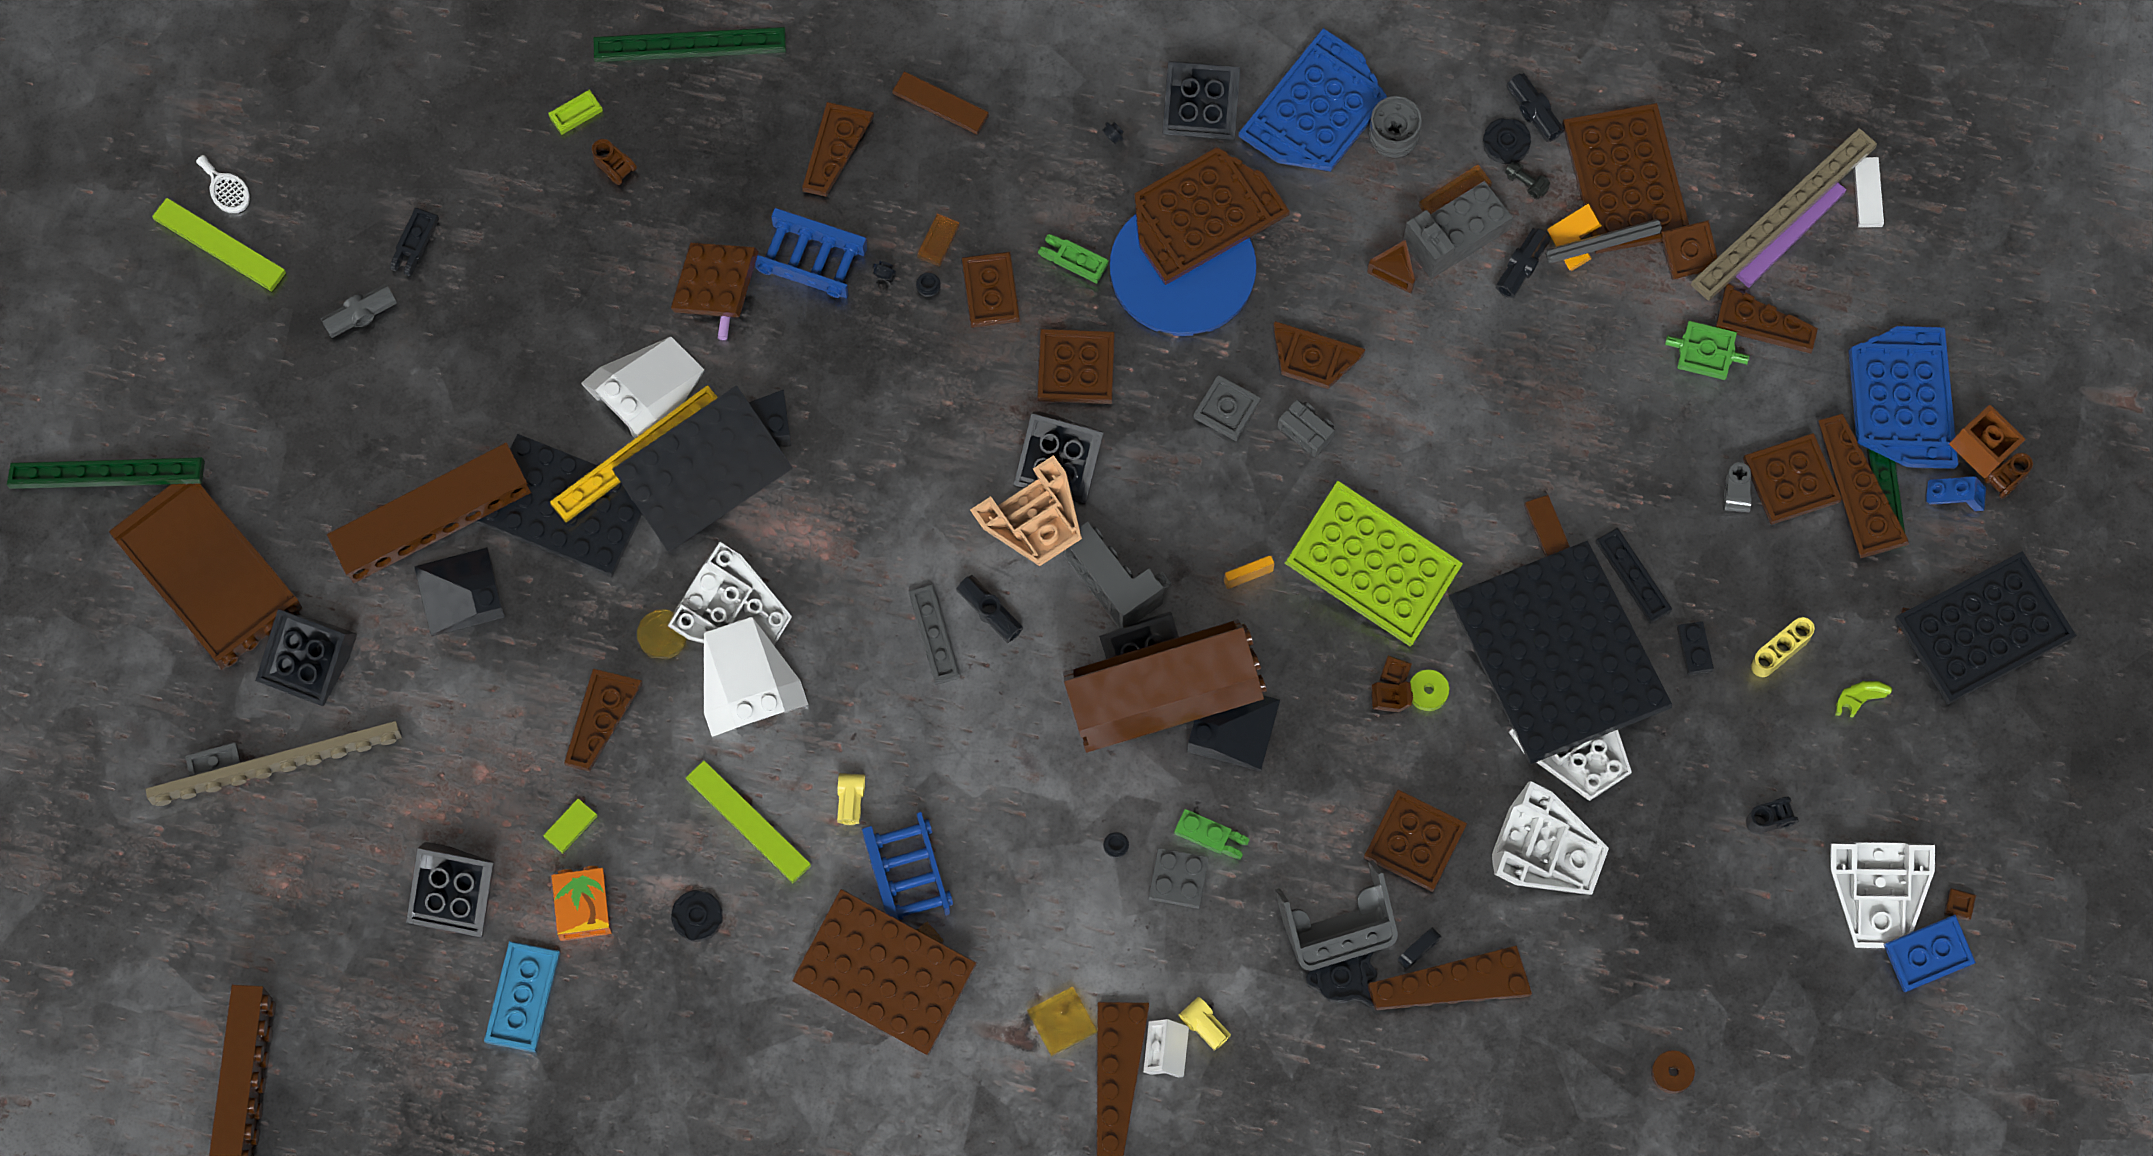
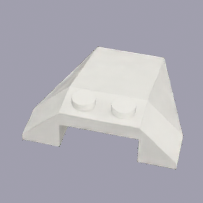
M669 337L599 367L581 384L597 401L602 399L629 427L631 435L637 438L687 401L703 375L704 369L672 337Z
M753 617L704 633V715L712 737L808 705L800 679Z
M1530 781L1507 812L1492 853L1494 875L1517 886L1592 895L1609 848L1553 792Z
M1906 842L1831 843L1830 870L1856 948H1885L1884 943L1914 931L1935 872V845Z

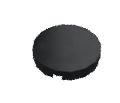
M1499 118L1491 122L1485 129L1482 141L1484 151L1489 158L1497 163L1505 165L1511 164V162L1517 163L1523 160L1529 153L1531 145L1530 132L1517 119Z
M692 890L682 894L675 901L671 921L675 931L683 939L691 942H703L712 938L719 931L723 922V911L719 901L712 894Z

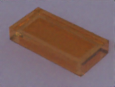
M937 214L921 245L917 258L940 267L960 223Z

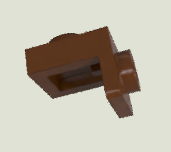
M1405 681L1399 685L1380 682L1372 684L1373 709L1401 712L1412 705L1413 692L1411 691V682Z

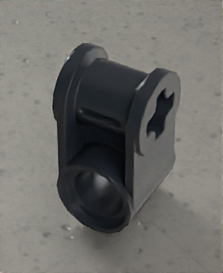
M1789 796L1782 797L1754 807L1746 819L1748 830L1755 834H1761L1775 829L1787 828L1798 823L1799 819L1794 816L1790 805L1791 798ZM1754 815L1762 816L1765 824L1758 823Z

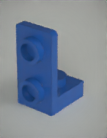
M1976 476L1933 479L1928 481L1926 502L1930 505L1966 502L1974 511H1984L1986 487Z

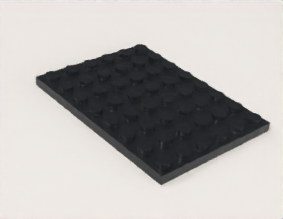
M1588 540L1449 595V601L1530 764L1672 708V702Z

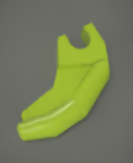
M1862 681L1845 688L1836 703L1835 715L1840 716L1842 714V707H1847L1850 710L1849 717H1854L1861 705L1867 700L1886 698L1888 694H1891L1892 687L1880 681Z

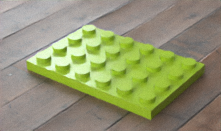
M1337 481L1284 564L1408 646H1412L1463 563Z

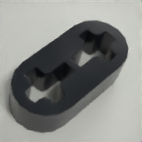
M1433 927L1430 928L1398 958V961L1406 969H1409L1433 948L1442 936Z

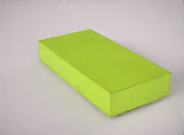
M589 89L548 114L560 134L563 135L603 110Z
M577 799L543 837L563 854L598 816L580 799Z

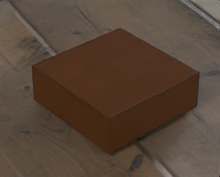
M1388 655L1379 681L1395 685L1405 682L1412 663Z
M1951 888L1948 893L1944 915H1956L1959 919L1970 921L1976 895Z

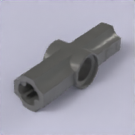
M384 284L364 296L358 294L350 297L344 302L343 307L320 319L330 337L333 338L354 326L363 327L369 324L374 319V315L397 304L389 287Z

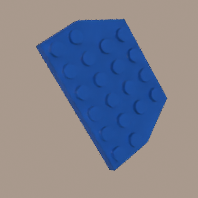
M1323 28L1240 130L1239 137L1277 163L1331 172L1369 125L1375 106L1378 102L1387 98V95L1379 86L1374 73L1372 74L1367 66L1363 54Z
M1896 326L1880 336H1875L1865 343L1851 347L1849 350L1856 440L1858 444L1905 467L1955 469L1958 466L1957 452L1949 445L1955 438L1945 328Z

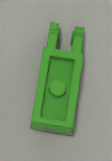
M1052 234L1047 235L1045 241L1059 249L1058 253L1045 247H1040L1038 250V254L1041 257L1054 261L1055 264L1096 284L1109 260L1066 239L1064 241Z
M1187 809L1184 810L1174 831V834L1238 860L1242 858L1243 853L1234 847L1226 845L1227 840L1230 839L1241 845H1248L1249 842L1248 837Z

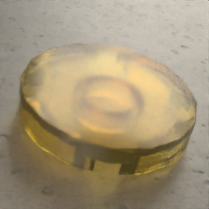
M667 609L655 610L648 613L640 621L637 629V640L642 651L649 657L669 659L678 655L684 649L687 638L668 627L674 612Z

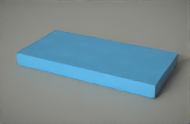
M509 941L484 1039L485 1043L536 1053L561 954L560 951Z

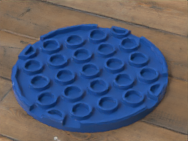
M1136 214L1127 221L1118 233L1110 256V278L1115 295L1123 308L1142 325L1157 332L1173 334V336H1193V334L1210 332L1228 323L1247 303L1256 277V256L1251 240L1248 238L1165 285L1139 247Z

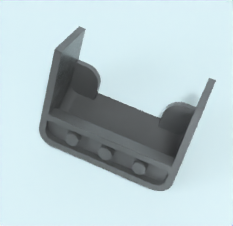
M1374 860L1368 861L1374 885L1365 887L1359 892L1357 896L1359 910L1313 924L1310 923V919L1305 911L1301 909L1291 910L1290 903L1281 889H1275L1285 930L1297 961L1302 968L1306 970L1319 969L1390 947L1396 942L1398 932L1384 874Z

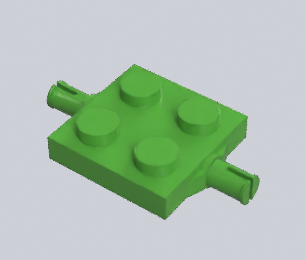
M1688 321L1686 332L1682 339L1667 335L1665 345L1679 348L1680 358L1677 369L1726 380L1728 369L1733 361L1747 365L1750 356L1735 352L1734 343L1737 332Z

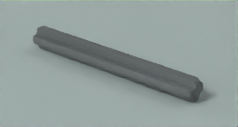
M1655 219L1546 250L1545 255L1549 263H1554L1655 235L1661 232L1662 227L1660 221Z

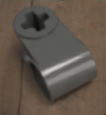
M1735 463L1729 468L1725 478L1724 511L1750 512L1751 470L1745 463ZM1735 474H1739V478H1741V480H1737V476Z

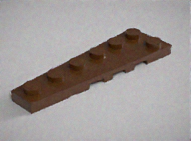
M1839 414L1819 420V426L1860 559L1909 545L1908 538L1868 465L1844 415Z
M1517 945L1368 984L1375 1010L1432 1006L1433 1004L1440 1003L1454 1004L1463 1001L1477 1002L1486 999L1523 998L1532 995Z
M1098 1002L1097 1156H1124L1149 1003Z

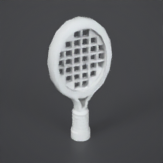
M202 155L197 159L196 163L211 176L209 189L215 205L228 213L244 211L249 206L251 199L245 182L234 174L217 172L206 155Z

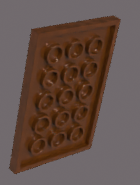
M1657 103L1563 119L1562 125L1583 207L1587 204L1591 205L1602 225L1590 233L1591 237L1655 219L1660 221L1661 232L1689 225ZM1658 233L1597 250L1595 254L1662 242L1661 234Z
M840 889L792 981L925 1055H929L970 979L977 962L849 892Z

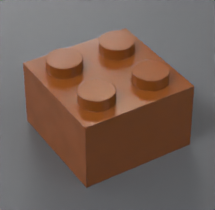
M1989 405L1965 426L1949 445L1985 479L2026 439Z

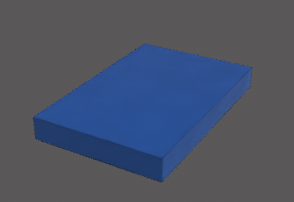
M1956 915L1883 944L1903 992L1976 963Z

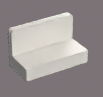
M1168 1019L1149 1021L1143 1072L1150 1075L1167 1073L1176 1077H1183L1189 1027Z

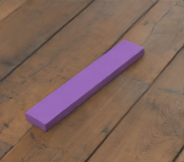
M1837 183L1744 268L1736 278L1750 288L1846 193V189Z

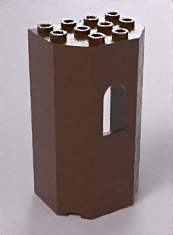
M1237 619L1063 672L1064 684L1080 736L1084 740L1083 745L1086 753L1263 700V693L1267 692L1262 675H1257V670H1260L1261 667L1257 654L1253 648H1249L1250 645L1254 644L1247 626L1241 624Z

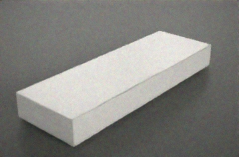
M1865 157L1853 168L1858 227H1883L1884 218L1879 157Z

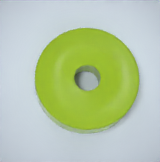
M1422 670L1412 677L1410 681L1411 691L1413 692L1412 704L1423 711H1434L1445 704L1449 695V684L1441 673L1435 670ZM1426 687L1432 688L1433 693L1428 694L1424 691V689Z

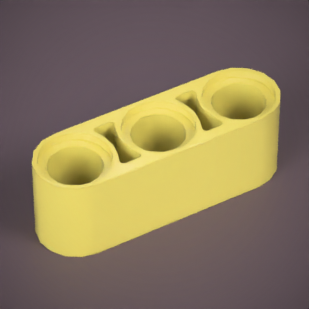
M1805 617L1794 620L1758 650L1751 663L1753 673L1759 677H1767L1810 641L1814 633L1813 622ZM1796 628L1805 630L1807 635H1799L1796 632ZM1777 644H1785L1788 647V651H1781ZM1759 659H1766L1770 666H1762L1759 663Z

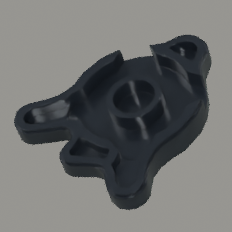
M1374 952L1312 970L1307 974L1306 983L1310 988L1316 989L1324 998L1331 1002L1349 1003L1360 1001L1369 1007H1374L1367 984L1368 981L1375 980L1378 975L1376 969L1370 963Z

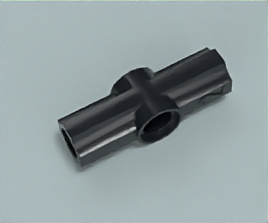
M1524 73L1517 74L1507 82L1506 87L1519 103V109L1524 119L1534 124L1546 142L1557 139L1564 132V128L1551 111V105L1547 97L1543 93L1537 92Z
M1532 228L1522 246L1515 250L1508 262V268L1496 285V289L1500 294L1507 298H1514L1526 278H1530L1539 263L1540 256L1551 239L1545 231L1539 228Z
M973 575L967 576L960 582L956 591L979 614L983 622L988 623L1006 643L1013 641L1019 636L1023 626L1000 604L998 597L992 595ZM987 605L996 607V610L991 613L985 612L983 609Z

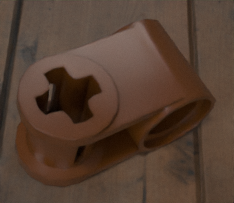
M599 139L592 145L594 163L615 184H622V179L631 171L637 169L635 163L609 140ZM601 151L609 152L606 156L598 155Z
M2025 453L2015 454L2002 466L1996 468L1984 482L1986 484L1990 483L2000 494L1999 497L2001 499L2005 498L2028 476L2033 466L2031 457ZM2014 464H2021L2025 470H2017Z

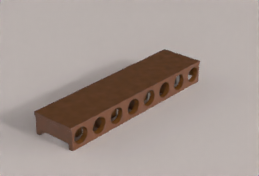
M506 442L328 533L327 536L346 576H349L352 582L356 583L530 494L531 491ZM522 488L519 492L512 493L516 489ZM500 499L497 503L489 505L491 502ZM477 511L474 515L467 516L471 512ZM455 522L454 525L444 528L446 525ZM429 534H433L432 536H430V537L427 538V539H422L423 537H425V536H427V535H429ZM410 545L409 548H407V549H405V550H403V551H399V550L402 549L403 547ZM388 557L386 560L377 563L378 560ZM365 569L361 573L354 574L358 570Z

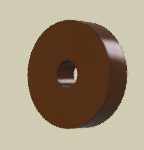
M1671 1050L1662 1053L1657 1057L1652 1066L1654 1083L1659 1089L1670 1094L1685 1091L1695 1076L1693 1062L1686 1054L1680 1051ZM1669 1069H1676L1678 1072L1677 1076L1670 1075Z

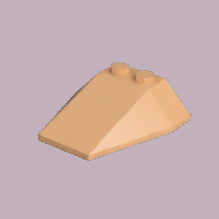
M1054 455L1033 468L1038 480L997 506L990 496L970 509L983 530L1038 566L1043 565L1082 539L1067 473Z

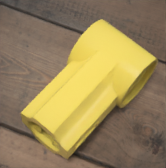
M839 773L838 823L844 825L860 823L861 799L864 797L865 791L864 774Z
M1197 997L1179 1013V1017L1184 1024L1193 1032L1196 1031L1214 1051L1221 1047L1231 1036L1226 1028L1213 1016L1211 1008L1200 997Z

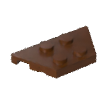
M1274 322L1273 329L1281 375L1329 389L1364 356L1365 349L1283 323Z

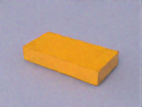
M1266 556L1225 572L1224 583L1226 588H1233L1273 572L1274 561L1272 556Z

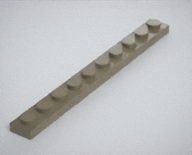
M1860 128L1855 131L1692 281L1691 286L1710 301L1876 148L1877 143Z
M394 721L149 787L145 791L147 799L152 805L164 806L171 803V800L178 798L190 799L195 797L196 793L204 791L216 792L222 786L229 784L233 786L246 783V780L255 777L257 779H264L271 776V773L278 771L290 772L295 770L296 766L303 764L316 765L322 759L329 757L334 759L341 758L351 751L363 752L377 744H393L396 742V739L402 738L397 722Z

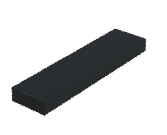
M1618 527L1596 540V544L1650 624L1672 611V607Z

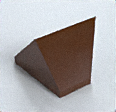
M1404 240L1372 258L1369 262L1367 273L1411 294L1414 288L1415 277L1407 243Z

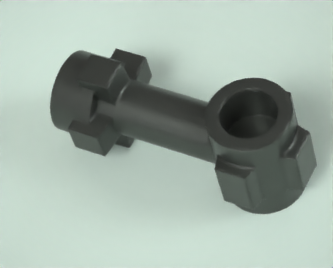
M1511 162L1505 171L1508 179L1513 181L1517 178L1530 188L1527 192L1534 199H1540L1541 196L1544 197L1549 190L1550 181L1541 175L1534 179L1522 171L1523 165Z

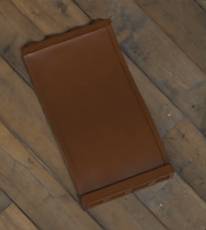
M201 484L169 485L109 531L115 542L196 637L221 670L235 664L240 655L246 651L253 650L266 635L270 636L278 609L298 614L299 610L302 609L298 599L219 508Z

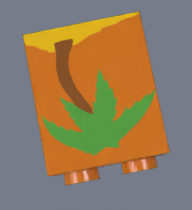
M587 866L583 868V871L575 872L571 869H564L558 871V874L551 875L557 935L560 941L612 934L606 899V874L603 868Z

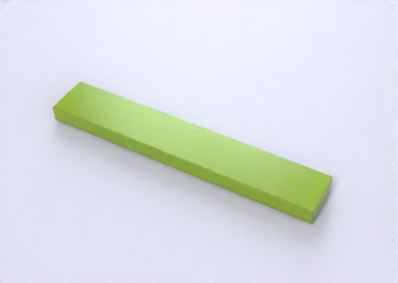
M168 198L164 200L152 216L161 225L271 292L286 274L285 269Z
M705 761L700 763L686 777V780L792 884L811 867V864Z

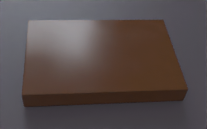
M1010 252L962 257L971 328L1020 322Z

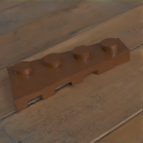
M827 102L803 183V192L825 197L828 195L872 121L874 112Z
M1730 284L1726 285L1716 328L1737 332L1736 335L1812 353L1818 328L1790 314L1785 315L1777 311L1776 307L1770 304L1765 305L1755 300L1754 296L1735 290L1734 286Z
M593 669L565 758V766L591 771L642 686V680Z

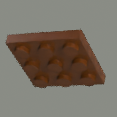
M690 243L671 309L675 313L740 317L759 251L755 247Z
M1041 329L1038 401L1112 404L1114 332Z
M1814 433L1744 455L1743 460L1751 470V479L1771 525L1840 503L1842 500Z
M1397 790L1364 855V859L1374 860L1377 865L1433 892L1467 823Z

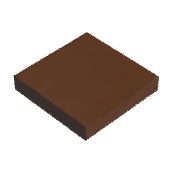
M1709 220L1660 232L1672 280L1701 273L1718 258Z

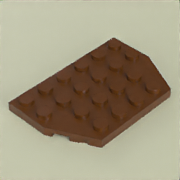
M1216 147L1135 193L1139 247L1165 285L1289 216V209L1264 173L1257 169L1256 171L1242 164L1243 161L1229 156L1227 152Z

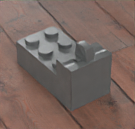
M1483 181L1434 213L1430 214L1425 210L1417 217L1409 220L1406 223L1403 241L1406 240L1408 250L1430 279H1433L1509 231L1513 217L1487 183Z
M1088 522L1080 526L1082 539L1064 550L1063 556L1119 629L1136 623L1163 604V593L1171 586V581L1164 572L1154 575L1148 568L1132 579L1133 574L1126 565L1122 566L1117 560L1118 555L1111 546L1107 547L1102 541L1104 538L1097 527L1092 528Z

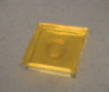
M1073 987L1027 1010L1051 1057L1097 1034L1093 1022Z

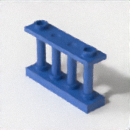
M775 208L771 217L776 232L766 256H757L755 268L765 275L774 274L826 291L828 295L835 298L840 296L847 298L848 286L843 281L854 255H865L867 250L866 238ZM792 232L798 234L799 239L788 265L775 261L785 233ZM813 239L821 242L822 246L811 272L797 267L808 240ZM837 247L843 249L845 253L834 280L820 276L831 248Z
M921 812L916 813L918 824L881 835L879 833L874 834L872 826L862 829L885 913L898 920H903L904 916L939 906L943 907L946 916L950 914L949 906L953 905L950 891H944L928 834H932L929 819L924 820ZM915 835H922L925 848L887 859L886 856H880L879 848H882V845ZM925 858L929 859L932 872L894 883L893 880H887L885 872H889L890 868ZM932 882L936 883L939 896L901 907L900 904L894 905L892 896H896L897 892Z

